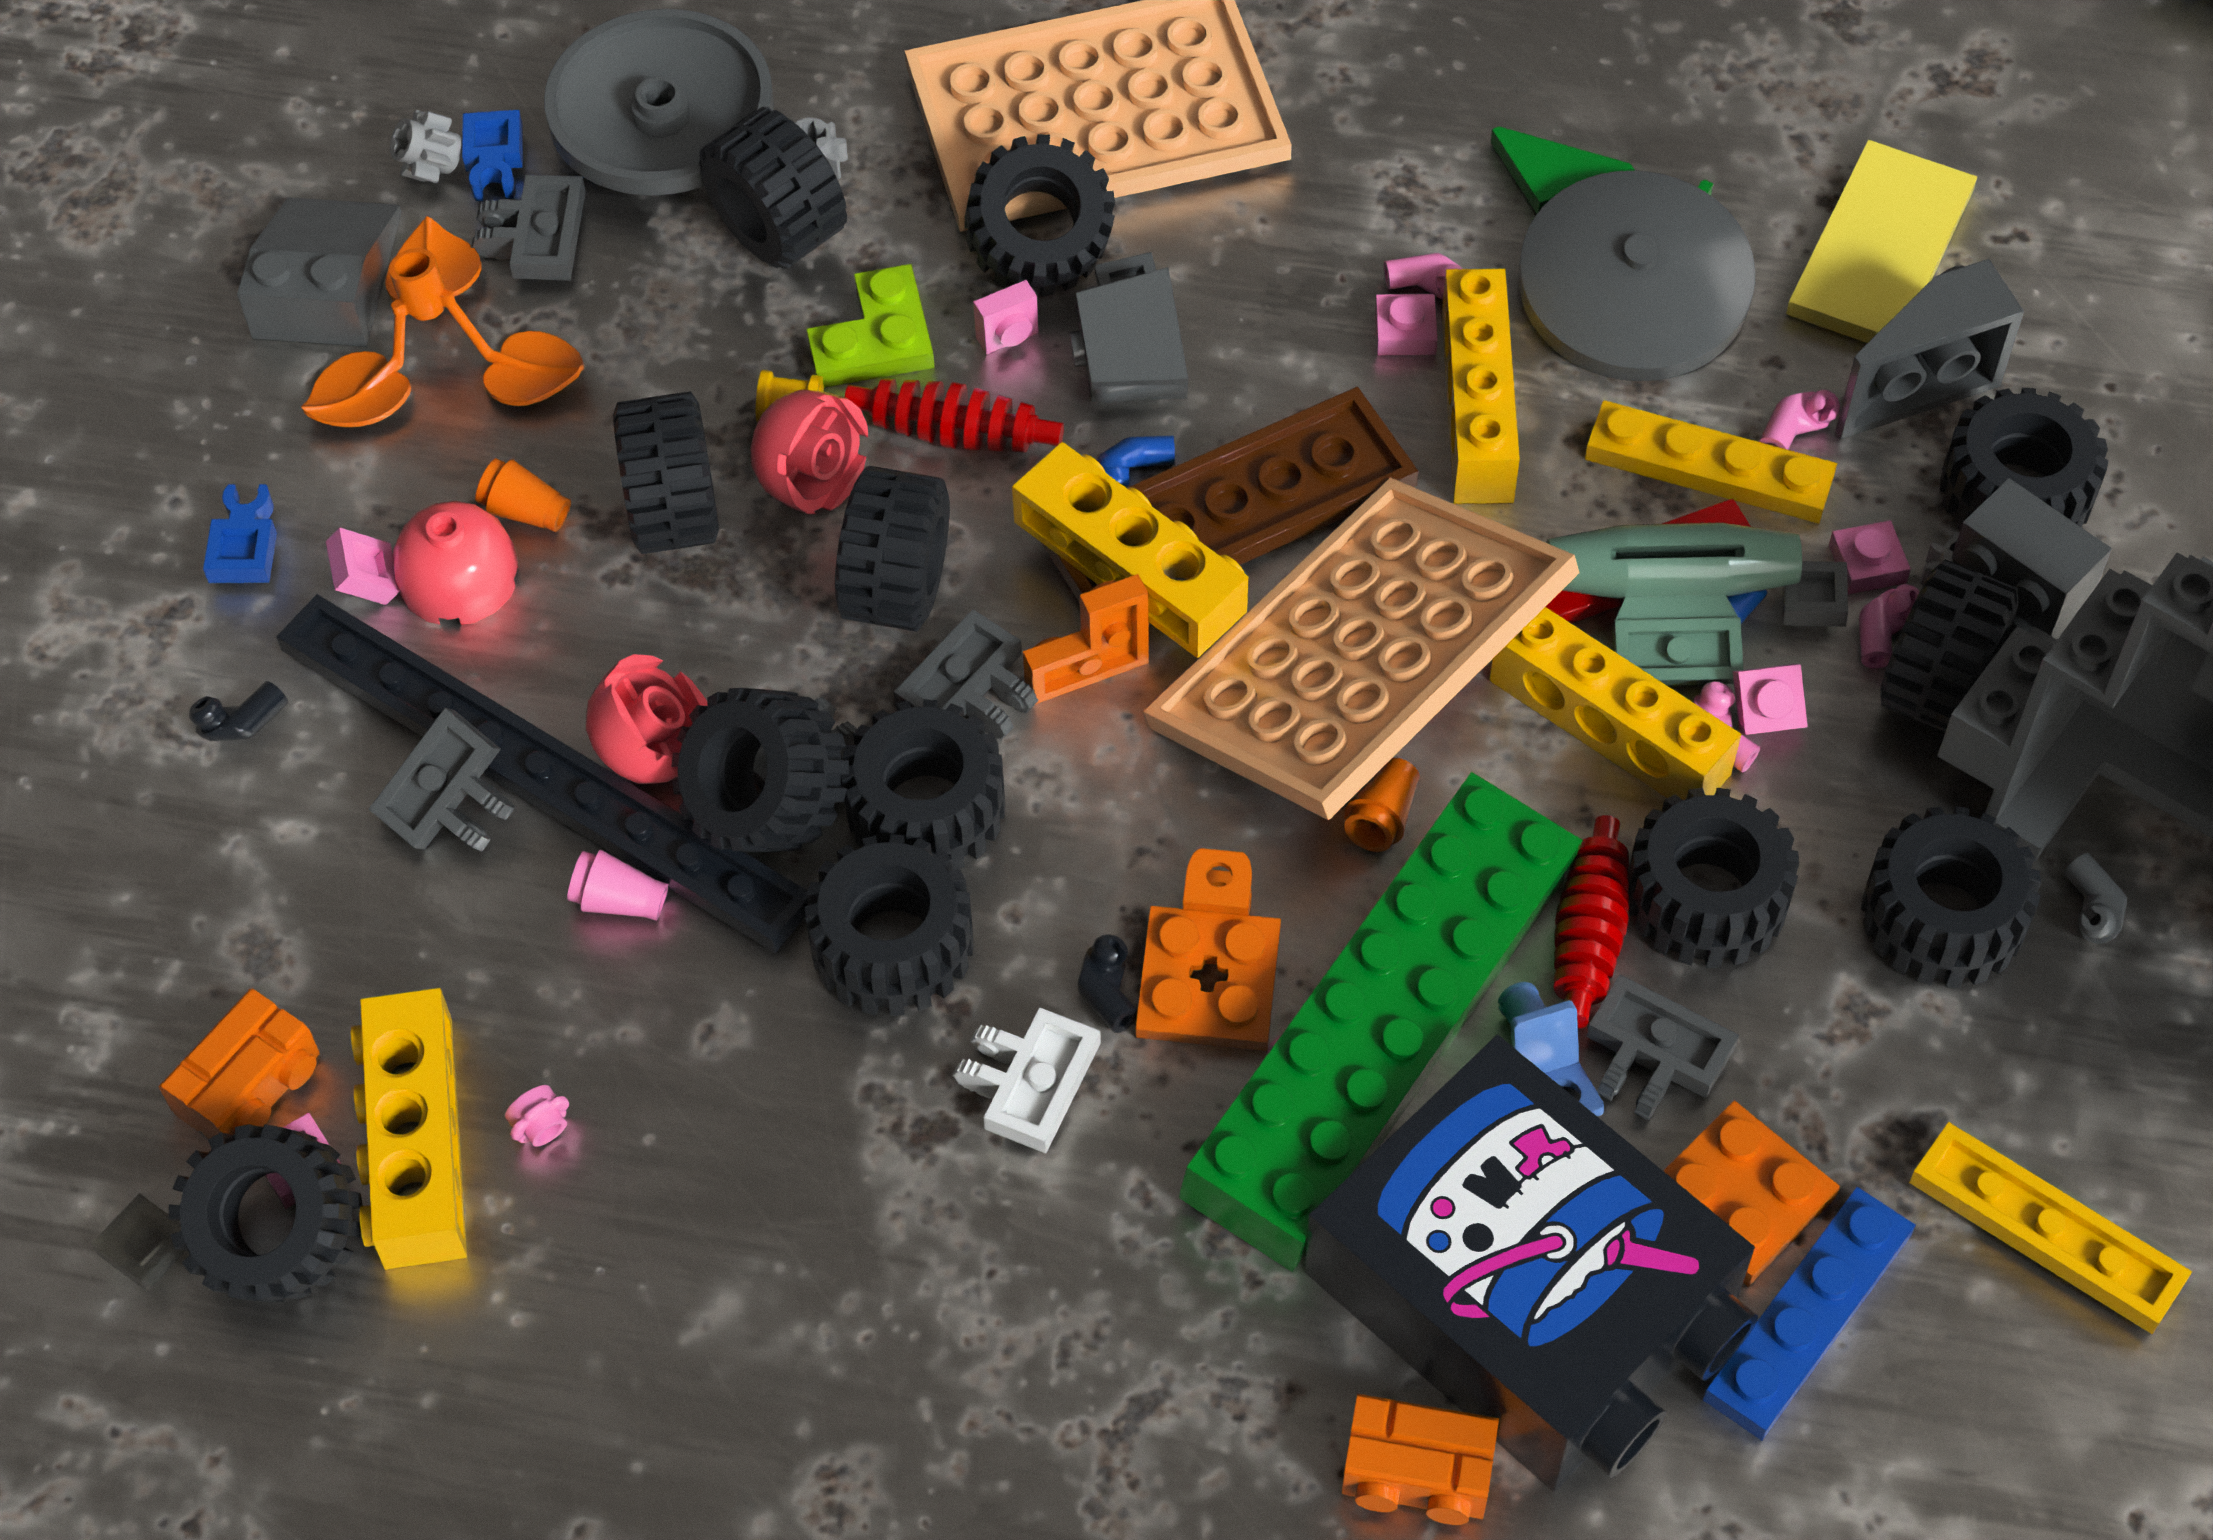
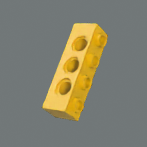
M1446 269L1441 317L1453 504L1514 503L1520 457L1505 269Z
M1062 441L1012 486L1014 523L1096 584L1109 580L1119 581L1139 574L1148 592V622L1196 658H1199L1247 613L1248 576L1242 567L1231 557L1218 555L1200 542L1195 533L1186 524L1180 521L1173 522L1153 508L1149 500L1139 490L1132 487L1126 488L1113 479L1092 456L1087 454L1080 455ZM1176 578H1184V579H1187V580H1174V579H1176Z
M1546 607L1492 659L1490 682L1666 798L1676 794L1682 800H1686L1688 790L1703 788L1705 795H1714L1716 788H1720L1732 774L1742 735L1740 732Z
M441 988L360 999L362 1024L351 1026V1044L356 1065H364V1083L354 1085V1104L357 1120L360 1125L367 1124V1144L357 1145V1166L362 1185L370 1184L371 1205L361 1206L359 1212L364 1246H375L385 1270L467 1258L452 1018ZM416 1063L405 1073L391 1074L401 1064ZM419 1122V1125L409 1133L393 1134L402 1124ZM408 1183H423L422 1187L411 1195H396Z

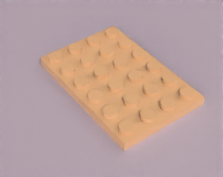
M1141 0L905 50L906 68L960 232L968 230L965 228V213L971 183L975 181L976 171L983 161L987 164L990 162L991 153L1002 145L1009 151L1011 150L1013 139L1022 136L1026 137L1028 145L1036 144L1038 134L1050 135V145L1059 147L1063 138L1075 143L1073 153L1078 156L1087 150L1095 157L1094 171L1104 168L1109 177L1106 189L1107 191H1114V198L1291 160L1292 144L1235 0ZM1027 192L1013 198L1006 205L1005 212L1008 220L1012 221L1067 209V207L1058 198L1050 194Z
M1390 477L1152 702L1143 713L1150 729L1330 820L1580 573L1575 555Z

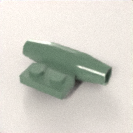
M1728 523L1618 525L1550 538L1546 541L1550 545L1575 555L1580 573L1562 591L1624 600L1612 625L1613 651L1667 686L1705 685L1710 682H1720L1725 685L1734 684L1733 671L1744 670L1741 617H1738L1727 597L1798 584L1802 573V546L1799 534Z

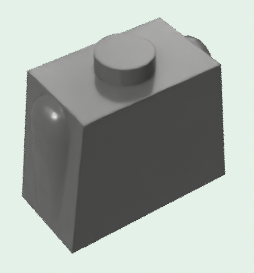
M1169 267L1106 285L1088 287L1076 293L1079 330L1069 332L1074 366H1086L1092 402L1110 404L1134 400L1187 399L1188 374Z

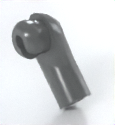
M2090 853L2082 854L2073 860L2064 871V875L2084 897L2082 910L2078 917L2079 931L2089 942L2096 944L2107 943L2116 938L2122 930L2127 897Z

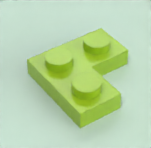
M912 264L854 274L863 319L807 329L815 374L823 377L824 388L935 368L933 350Z

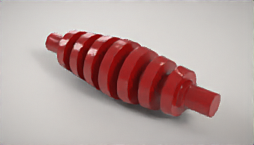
M883 378L878 386H875L873 389L848 385L845 391L844 398L852 401L861 411L869 412L874 426L888 429L892 418L895 417V431L899 434L910 436L917 421L918 439L933 443L938 426L940 425V445L945 448H956L962 429L964 430L963 444L965 450H979L985 433L988 434V450L999 452L1004 450L1008 438H1012V452L1026 453L1029 446L1035 442L1058 446L1063 439L1064 423L1039 419V416L1035 415L1034 405L1021 402L1017 413L1012 414V399L998 395L992 410H990V393L980 388L973 390L968 404L967 385L962 383H951L945 401L944 384L942 381H928L922 398L920 397L921 386L919 380H905L899 393H897L895 379Z
M1610 815L1598 816L1595 819L1593 835L1583 839L1575 860L1571 864L1555 916L1554 945L1556 949L1554 951L1555 973L1553 988L1558 997L1564 1001L1570 1000L1577 1008L1578 1029L1588 1025L1591 1005L1602 1002L1607 995L1610 979L1613 976L1617 958L1623 945V938L1628 927L1629 851L1623 843L1618 841L1620 821Z

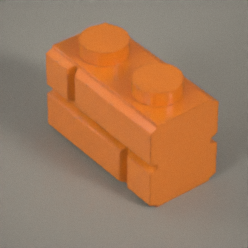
M252 988L242 996L158 1087L170 1110L192 1128L201 1131L208 1139L220 1132L235 1135V1127L251 1124L264 1127V1124H267L270 1119L271 1107L287 1089L296 1090L303 1086L311 1077L316 1067V1058L320 1052L310 1029L303 1022L284 1009H279L275 1003Z
M1357 1394L1342 1494L1355 1496L1357 1505L1376 1512L1395 1511L1398 1508V1504L1427 1509L1426 1515L1430 1519L1443 1524L1462 1525L1469 1521V1517L1483 1519L1489 1493L1499 1418Z

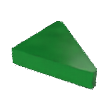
M1504 127L1493 128L1491 132L1490 143L1536 214L1552 197L1578 181L1603 173L1635 170L1631 163Z

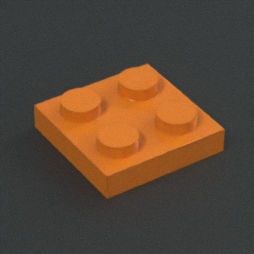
M1735 1100L1663 1170L1755 1246L1743 1281L1747 1287L1836 1198L1840 1188L1836 1182Z

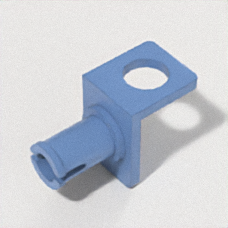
M1520 982L1509 986L1498 998L1500 1005L1498 1008L1511 1026L1512 1046L1557 1084L1576 1090L1581 1096L1579 1102L1596 1116L1602 1115L1604 1113V1103L1579 1062L1577 1008L1574 1003L1569 1000L1546 1007L1538 995L1537 988L1532 983Z

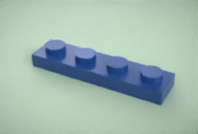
M1856 1187L1758 1319L1749 1336L1706 1389L1703 1401L1763 1441L1910 1239L1916 1225L1867 1192Z

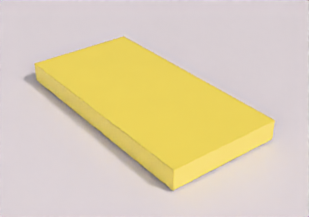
M1868 140L1789 300L1786 314L1868 343L1932 280L1974 191L1977 176Z

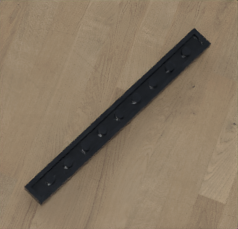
M316 594L276 636L283 652L422 737L445 708L455 710L501 748L483 774L651 878L669 884V889L770 951L776 953L805 918V906H808L806 889L743 851L719 849L712 846L711 839L700 838L692 831L694 824L692 820L684 819L682 814L320 595Z

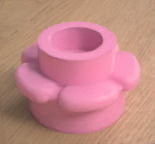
M548 1085L535 1087L521 1095L509 1106L505 1113V1118L512 1127L510 1132L512 1139L518 1140L520 1143L530 1141L536 1147L547 1144L555 1139L567 1126V1121L564 1117L566 1109L569 1107L568 1099L565 1096L557 1097Z

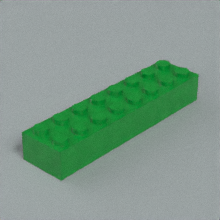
M1471 772L1186 1167L1178 1198L1293 1273L1306 1254L1309 1214L1381 1146L1568 876L1571 864L1574 862L1583 840Z

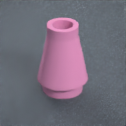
M599 850L597 855L582 851L571 877L567 900L581 904L582 912L637 916L657 921L665 903L669 884L651 878L603 850Z

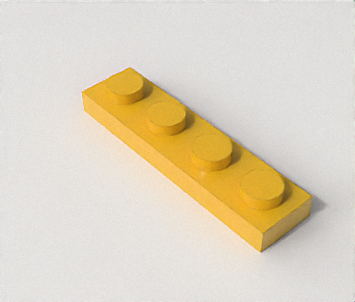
M1605 400L1602 402L1585 455V460L1726 499L1733 498L1737 502L1820 524L1838 464Z
M1950 1122L1946 1124L1916 1167L1909 1182L2150 1334L2154 1333L2192 1273L2188 1268Z

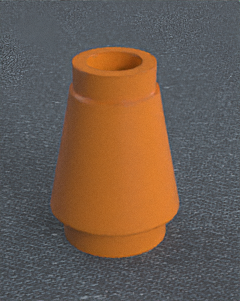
M497 458L492 460L485 469L475 494V501L486 506V511L493 516L540 528H547L554 532L561 528L571 507V499L562 496L560 492L514 459H510L507 463Z
M1392 758L1348 803L1344 812L1346 819L1344 829L1347 836L1356 845L1368 851L1382 852L1403 838L1417 783L1420 779L1419 772L1413 764L1401 758Z

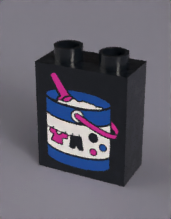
M1498 1034L1309 1214L1304 1273L1462 1412L1499 1418L1496 1442L1553 1492L1587 1458L1610 1478L1623 1471L1653 1438L1666 1417L1667 1412L1648 1396L1654 1388L1680 1362L1703 1381L1708 1380L1735 1354L1749 1336L1758 1320V1315L1738 1299L1755 1246Z

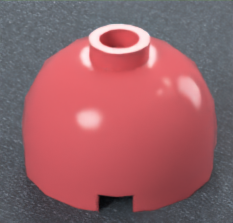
M798 390L776 399L760 417L754 429L750 449L752 469L765 492L786 506L806 514H816L814 511L820 508L831 511L839 507L851 494L852 488L863 472L866 462V456L858 454L860 445L859 435L868 438V425L861 409L847 398L821 391Z
M449 501L435 503L417 512L402 528L393 549L395 582L400 589L399 594L411 612L429 623L440 624L439 618L447 620L459 618L460 625L476 623L496 613L512 597L516 586L514 577L517 572L518 561L514 544L498 518L475 504Z
M633 654L618 661L603 676L588 700L585 714L586 732L595 753L607 767L619 776L638 784L665 783L678 777V767L671 766L673 753H680L682 743L677 740L681 727H691L692 721L689 714L697 705L708 706L706 698L693 681L681 671L673 678L665 671L657 668L663 660L652 655Z

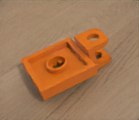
M1205 848L1196 850L1190 858L1186 871L1183 909L1150 906L1136 1021V1038L1268 1051L1281 918L1250 916L1252 869L1250 860L1245 853ZM1220 866L1229 871L1212 870V868ZM1205 964L1217 965V970L1221 973H1226L1228 977L1227 982H1216L1213 992L1201 991L1200 980L1190 978L1194 970H1202Z

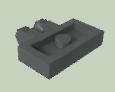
M526 175L521 200L499 199L495 201L492 199L481 202L476 220L483 225V228L481 227L480 230L476 229L471 248H475L477 253L484 258L510 259L509 264L513 279L571 281L586 193L583 176Z
M973 609L894 691L895 706L896 703L910 700L911 708L923 707V699L937 700L938 708L946 710L950 703L963 707L964 716L966 714L969 717L976 715L985 723V732H993L995 738L1001 740L1014 726L1009 718L1010 716L1005 711H1002L999 706L996 707L993 702L983 697V695L992 688L1001 701L1025 714L1038 702V699L1029 684H1026L1024 680H1020L1018 676L1008 671L1012 664L1022 655L1021 640Z
M445 708L370 806L369 810L415 849L425 850L444 825L466 844L482 852L490 842L491 837L482 826L455 809L467 794L482 804V807L487 812L504 820H507L515 806L496 788L480 779V776L501 748L458 712Z
M1619 974L1591 1020L1586 1036L1617 1052L1604 1074L1597 1092L1600 1096L1612 1101L1615 1095H1618L1622 1090L1632 1064L1636 1062L1654 1071L1648 1085L1643 1087L1636 1100V1109L1634 1111L1636 1115L1649 1121L1662 1101L1671 1081L1707 1098L1735 1050L1739 1034Z

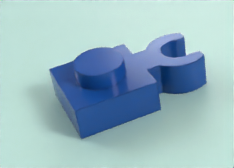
M520 110L463 113L462 158L466 172L470 171L469 182L475 201H483V189L490 183L502 184L505 199H512L515 195L516 186L511 168H523V123Z
M228 484L224 489L222 499L229 519H211L203 566L208 583H270L277 531L273 520L269 519L273 513L274 504L266 484H259L256 499L248 504H240V496L235 484Z

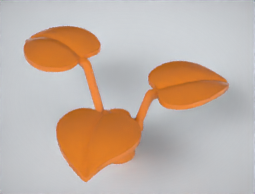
M426 216L390 262L385 279L387 293L393 300L391 308L394 313L393 355L391 359L387 361L383 355L370 351L354 352L342 356L320 374L308 400L301 408L309 418L336 427H361L374 424L391 416L405 403L411 392L408 378L397 372L404 364L406 316L409 314L417 320L427 321L438 317L445 307L484 359L493 363L485 371L483 382L489 395L500 403L512 406H525L541 402L576 380L581 371L584 370V363L580 353L569 343L557 336L540 331L515 333L504 341L500 352L491 349L454 298L469 289L479 277L482 268L479 254L475 248H471L468 242L446 231L436 221Z

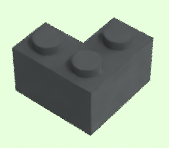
M2008 478L1963 522L1951 559L1961 566L2018 588L2019 605L2006 640L2017 626L2027 632L2034 626L2058 639L2100 582L2112 548Z

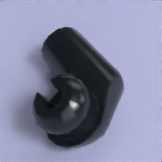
M265 681L240 706L223 707L219 699L210 696L203 697L191 706L189 718L192 723L197 725L196 733L210 742L244 740L257 734L288 704V699L276 685Z
M1107 934L1096 938L1093 946L1087 950L1078 979V991L1081 997L1114 1033H1121L1135 1022L1138 1009L1120 991L1126 968L1127 946L1119 937Z

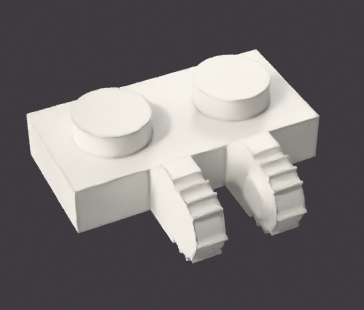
M1039 1008L1024 1039L1003 1030L989 1027L988 1025H980L979 1029L975 1030L970 1040L976 1048L975 1050L1004 1064H1011L1006 1073L985 1064H979L977 1061L963 1059L961 1063H958L952 1076L955 1077L958 1084L969 1089L971 1092L975 1091L986 1098H993L984 1116L985 1130L1047 1153L1101 1044V1034L1097 1029Z

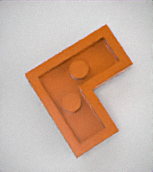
M1139 574L1119 581L1109 580L1102 582L1091 591L1080 594L1081 630L1064 637L1044 639L1033 648L1023 651L1024 682L1029 684L1031 689L1034 690L1038 699L1036 704L1149 663L1148 592Z

